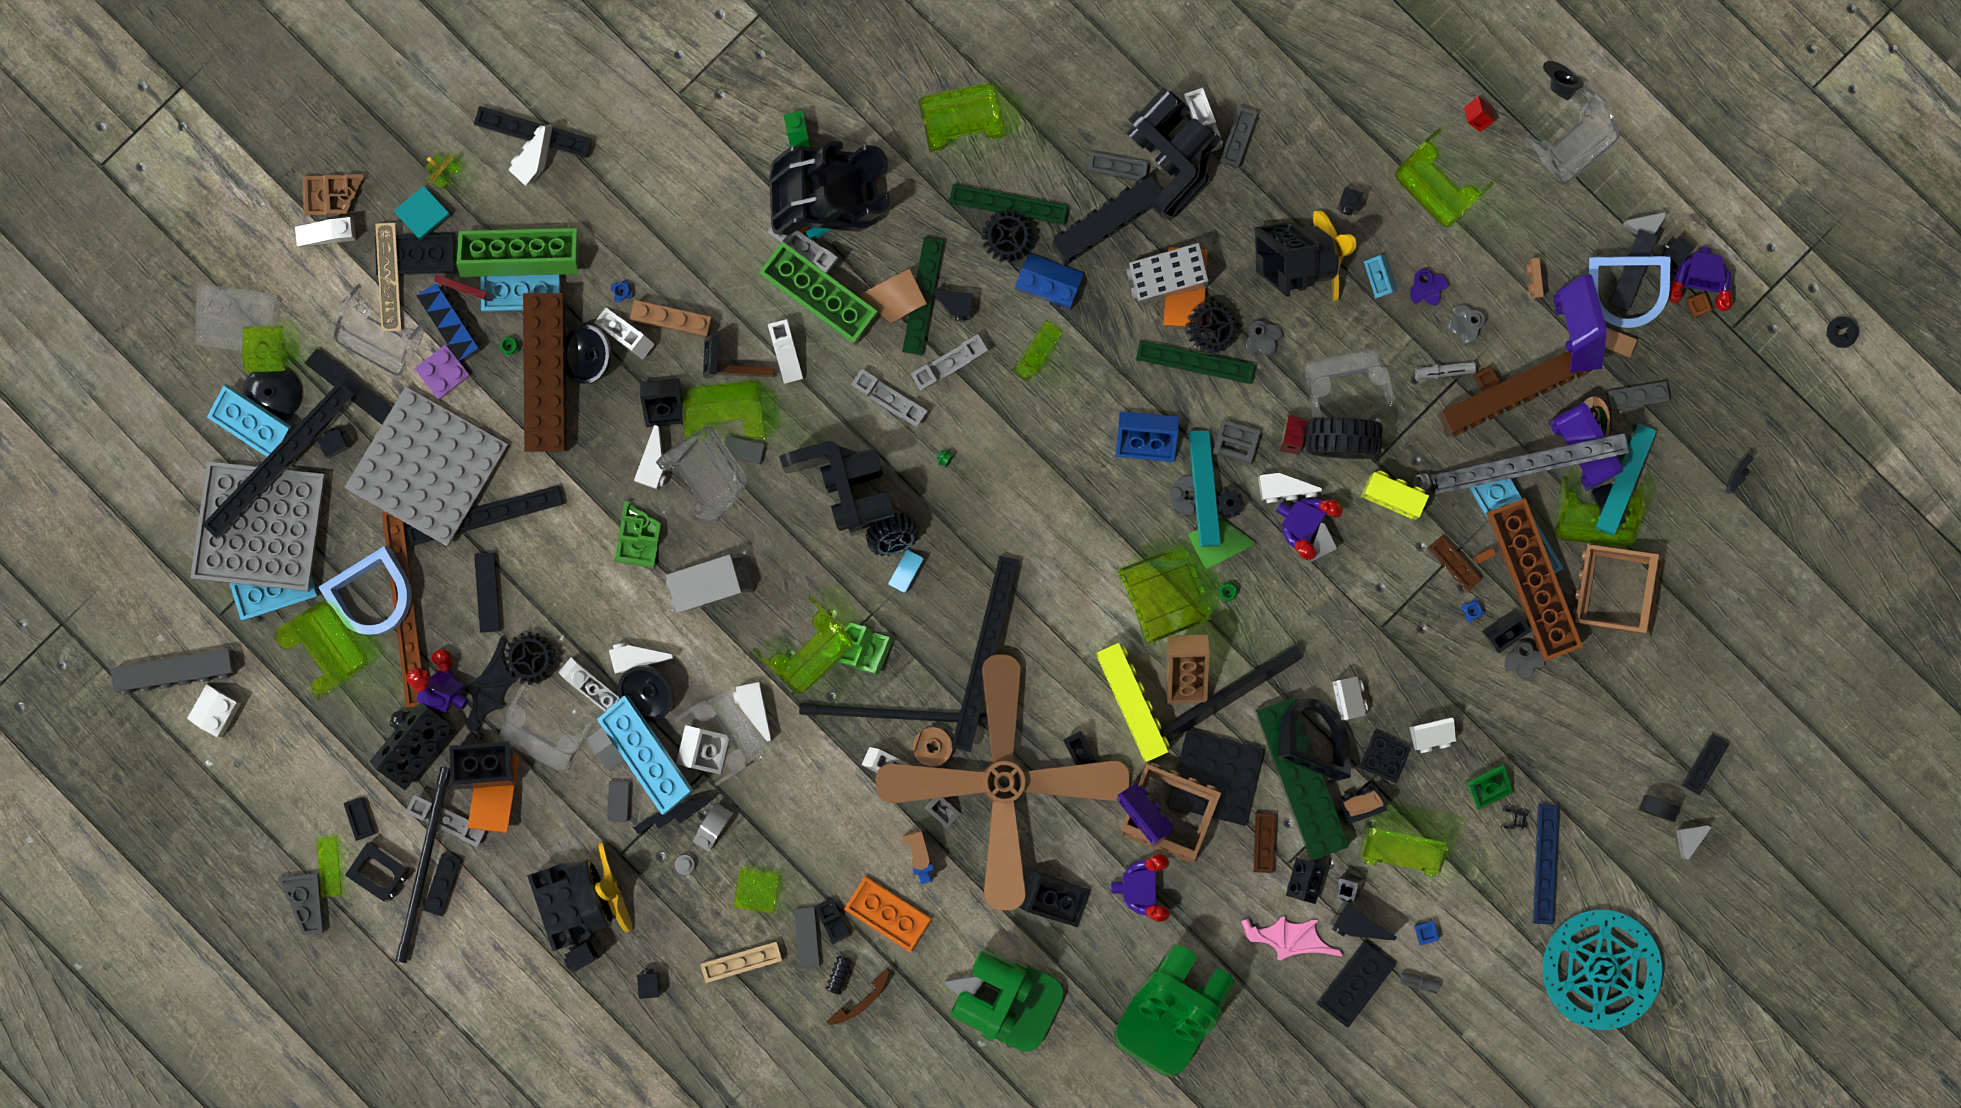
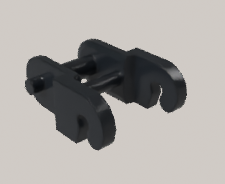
M1512 809L1502 810L1512 812L1514 815L1513 824L1511 826L1501 825V828L1514 829V827H1520V830H1523V827L1527 828V826H1524L1525 816H1528V814H1525V811L1516 813V810ZM1516 815H1521L1520 825H1516Z

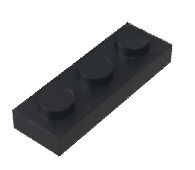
M442 853L423 911L443 916L462 859Z

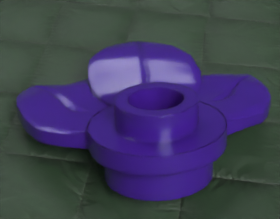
M1420 269L1416 272L1414 276L1415 283L1410 289L1411 300L1414 304H1417L1424 299L1428 304L1437 306L1440 300L1439 290L1448 288L1447 281L1443 276L1434 275L1428 269ZM1426 276L1427 282H1422L1420 277Z

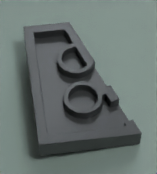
M319 873L278 877L302 935L324 933Z

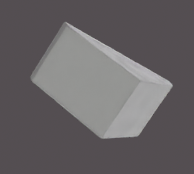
M1664 212L1626 220L1623 226L1635 235H1637L1639 229L1655 234L1666 214Z
M1324 523L1319 524L1312 544L1317 551V556L1312 560H1307V562H1312L1337 549Z
M603 728L587 738L595 755L609 771L624 761V758Z
M943 797L932 799L925 807L946 828L961 814Z
M1701 825L1676 830L1681 858L1684 860L1690 859L1711 827Z
M973 975L945 980V985L958 995L961 992H966L974 996L984 981Z

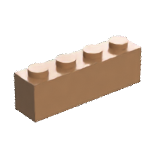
M634 300L630 320L634 323L701 338L710 336L713 319L709 316Z

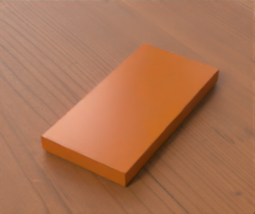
M1169 247L1168 251H1172L1179 248ZM1201 249L1205 270L1207 272L1208 250ZM1205 288L1165 297L1163 326L1186 327V323L1191 322L1187 319L1188 315H1192L1191 310L1197 309L1196 306L1200 303L1203 305L1205 301ZM1203 316L1200 319L1199 327L1203 325Z
M513 754L514 785L474 788L468 829L508 834L520 755Z
M867 876L863 878L844 908L845 911L909 952L913 950L932 920L931 917Z

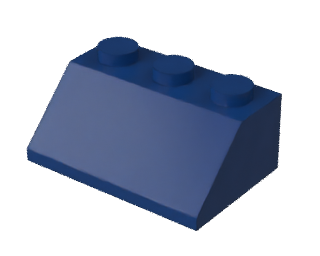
M1028 253L1015 290L1070 310L1084 273Z
M1120 412L1115 457L1174 462L1179 417Z

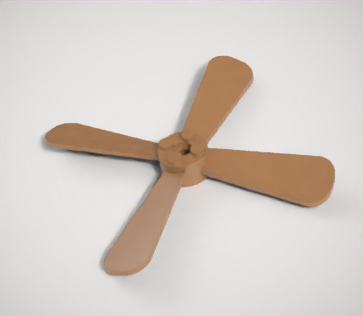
M993 655L987 658L982 666L993 764L989 765L984 772L886 764L877 771L875 782L878 796L887 803L984 793L992 801L984 899L992 909L1014 910L1020 907L1025 899L1014 800L1025 792L1116 801L1118 794L1129 788V771L1119 761H1108L1023 772L1018 765L1013 763L1020 666L1012 656ZM1002 776L1008 779V785L1005 788H1002L998 783L999 778Z

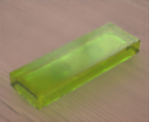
M337 836L316 838L321 898L342 896Z

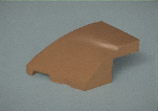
M363 174L303 176L304 216L346 214L363 179Z
M910 269L889 278L858 296L877 310L878 314L891 324L927 305Z

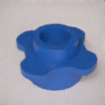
M623 280L622 283L611 285V291L615 295L614 300L616 302L632 298L633 293L629 289L628 281Z
M1473 599L1471 603L1461 606V611L1465 613L1466 621L1473 622L1475 618L1483 617L1484 611L1481 610L1477 599Z

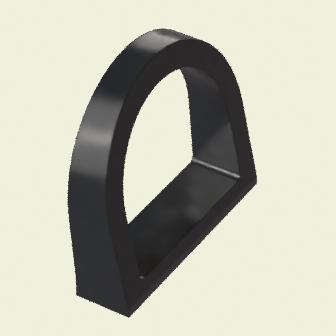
M1303 699L1288 706L1280 721L1276 757L1337 781L1350 778V741L1347 730L1337 713L1330 706L1317 699ZM1304 709L1317 712L1327 722L1334 743L1332 763L1297 749V719Z

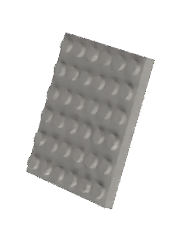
M405 386L344 488L448 547L505 453L508 444Z
M207 461L190 578L309 592L326 475L284 470L217 539L202 524L257 467Z

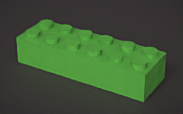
M577 228L459 231L457 251L460 277L578 274L580 247Z
M783 241L759 272L762 278L854 346L878 315L877 310Z

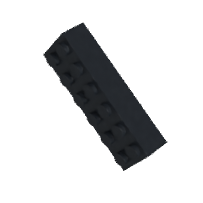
M1152 176L1140 178L1136 181V185L1133 188H1125L1119 193L1120 196L1115 200L1110 198L1103 203L1104 206L1100 210H1092L1087 214L1085 220L1081 222L1079 219L1070 225L1071 228L1067 232L1063 230L1056 234L1052 248L1064 266H1067L1151 210L1154 200L1162 190Z

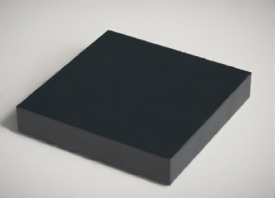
M711 334L704 340V378H712L717 374L718 335Z

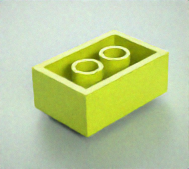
M1382 471L1373 472L1369 476L1360 497L1414 521L1420 518L1429 495L1425 494V490L1419 487L1410 488L1407 486V482L1400 479L1392 480L1388 478L1389 475Z

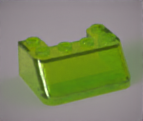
M985 83L927 95L918 101L929 152L943 151L948 145L947 139L949 138L957 139L960 136L976 135L985 131L986 137L991 140H999L1002 137H1006L1002 109L994 84Z
M749 381L692 387L683 393L682 416L685 445L688 448L692 447V444H698L703 440V423L743 419V428L747 436L751 438L761 437L762 440H766L762 391L756 382Z
M327 602L315 604L275 630L273 638L280 648L289 650L301 643L323 673L311 685V691L318 702L345 685L367 664L366 654L335 610Z

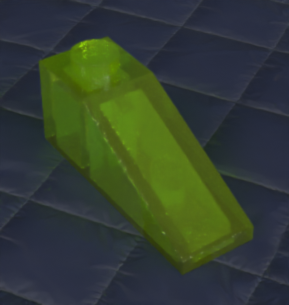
M1046 320L1011 371L1025 382H1028L1037 373L1062 331Z

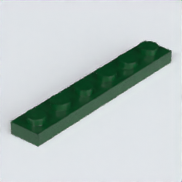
M924 237L916 283L927 305L909 313L903 353L922 356L943 240Z

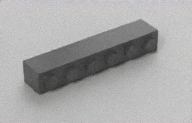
M231 649L110 668L114 692H120L121 695L133 694L132 690L140 689V692L151 691L154 686H159L160 689L170 688L172 683L178 682L179 686L189 685L191 680L199 679V682L211 681V677L218 676V679L231 678L230 674L236 673L233 650Z

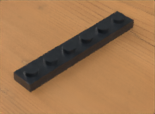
M479 106L474 121V126L524 141L532 140L535 137L534 132L541 125L544 126L540 123ZM552 127L548 148L587 159L592 139Z

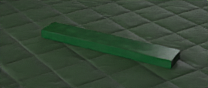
M957 184L952 185L949 204L995 213L1000 211L1001 214H1005V210H1008V215L1011 216L1012 212L1016 211V217L1023 214V218L1065 225L1068 205Z
M1141 340L1136 356L1137 361L1246 384L1252 383L1255 364Z

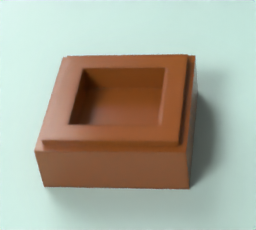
M1705 292L1685 300L1693 318L1712 311Z
M1490 548L1475 556L1473 560L1477 565L1496 555V552L1493 548Z

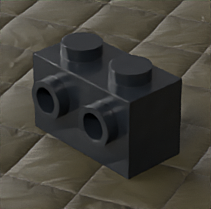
M1296 857L1286 896L1316 904L1326 866Z

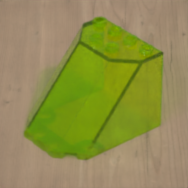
M1180 546L1118 569L1114 574V577L1119 578L1123 589H1125L1140 624V629L1145 639V643H1143L1144 648L1164 640L1168 636L1176 635L1211 620L1210 615H1212L1209 604H1206L1204 600L1205 590L1202 584L1198 585L1196 569L1194 566L1190 567L1188 554Z

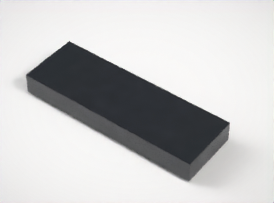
M1711 734L1681 786L1700 796L1729 744Z

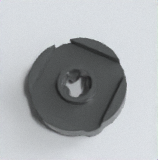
M1193 476L1182 477L1171 488L1170 503L1180 514L1187 516L1196 515L1195 495H1193V501L1190 499L1186 501L1184 498L1186 491L1194 492Z

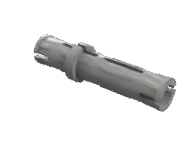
M1474 361L1440 366L1433 364L1432 367L1415 368L1417 381L1431 378L1439 380V377L1476 373Z

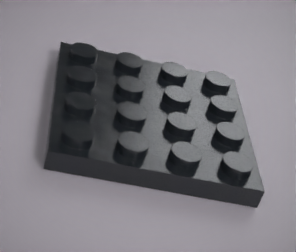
M1187 730L1176 772L1181 774V778L1188 780V777L1198 780L1199 785L1204 787L1211 785L1218 788L1217 792H1220L1221 795L1212 818L1245 826L1264 749ZM1173 786L1168 807L1204 816L1209 800Z

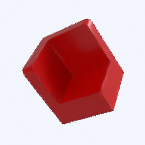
M1479 96L1464 107L1467 123L1479 132H1482L1495 122L1492 106Z

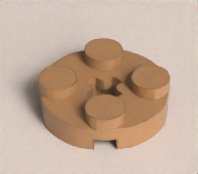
M930 727L922 730L916 735L913 742L915 757L925 766L935 767L942 765L951 756V738L940 728ZM935 741L938 750L930 753L927 744H932Z

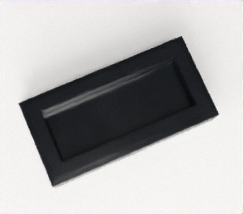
M364 797L343 803L355 841L376 835Z

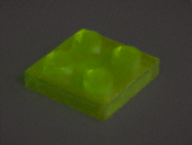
M739 868L733 908L773 914L779 874Z

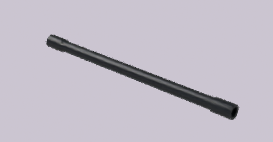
M800 703L799 715L815 716L832 715L957 723L960 714L955 712L831 706L813 703ZM980 713L979 725H988L987 713Z
M440 767L437 789L402 938L395 961L407 963L411 948V939L444 798L450 781V768Z

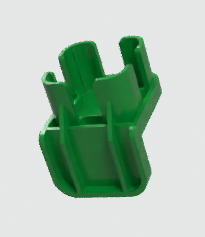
M1173 945L1168 954L1162 957L1155 972L1135 992L1114 1029V1041L1122 1051L1166 1077L1176 1076L1187 1067L1201 1040L1217 1026L1223 1015L1221 1008L1235 985L1233 977L1222 969L1214 971L1205 988L1200 986L1194 991L1184 985L1183 981L1196 960V954L1180 945Z
M981 949L973 965V975L1001 990L993 1005L966 992H961L952 1008L950 1017L980 1031L981 1037L991 1042L995 1038L1020 1051L1028 1052L1035 1050L1042 1043L1062 1001L1063 989L1061 984L1054 977L1017 959L1014 960V963H1011Z

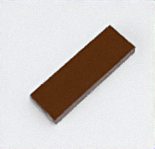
M717 365L716 375L774 378L775 370L773 367Z
M1443 535L1427 548L1466 592L1482 580L1479 574Z
M1255 812L1253 872L1274 873L1276 813Z

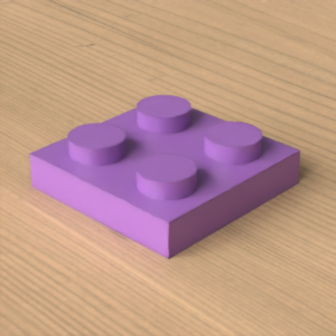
M446 345L442 346L414 368L439 400L470 377L469 373Z

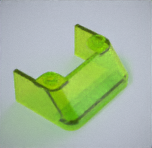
M1438 128L1396 170L1395 177L1441 226L1450 227L1494 183L1491 181L1480 192L1472 185H1466L1460 190L1433 163L1438 157V150L1431 141L1442 131Z
M1563 476L1558 495L1556 537L1563 541L1617 546L1633 544L1645 507L1643 483L1638 484L1635 497L1630 496L1624 510L1626 522L1619 524L1615 535L1612 536L1595 529L1600 518L1599 508L1596 504L1578 503V495L1568 489V476Z
M810 594L807 598L819 609L812 619V624L818 632L796 654L789 659L784 653H775L767 659L756 647L753 648V651L797 694L806 692L852 646L851 636Z
M1364 827L1358 858L1364 859L1365 864L1377 866V862L1422 870L1424 875L1436 877V873H1441L1449 843Z

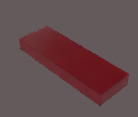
M436 274L434 278L436 283L487 301H493L495 294Z

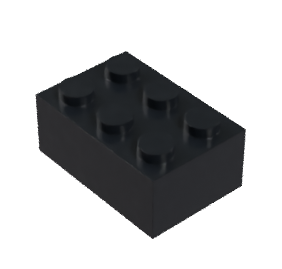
M509 741L449 746L451 786L454 790L514 785L513 751Z

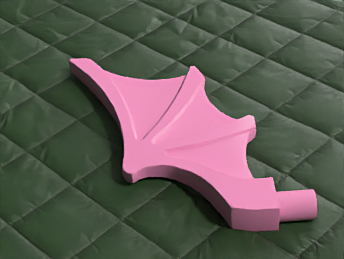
M1283 916L1274 925L1263 929H1257L1256 926L1252 927L1249 918L1242 920L1244 932L1250 942L1269 944L1276 950L1278 960L1302 953H1322L1342 957L1339 949L1327 946L1318 937L1315 928L1318 920L1294 924L1286 921Z

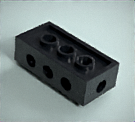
M418 702L372 757L370 763L378 772L403 790H406L454 733L456 728L449 720L430 706Z

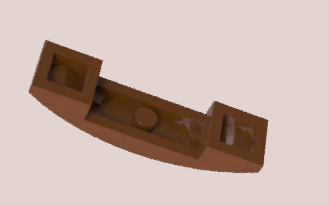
M886 969L871 982L876 989L850 1012L846 1013L841 1008L826 1023L828 1025L842 1023L864 1011L882 991L890 971Z

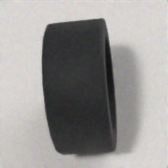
M1644 795L1639 810L1671 822L1676 821L1680 807L1648 795Z

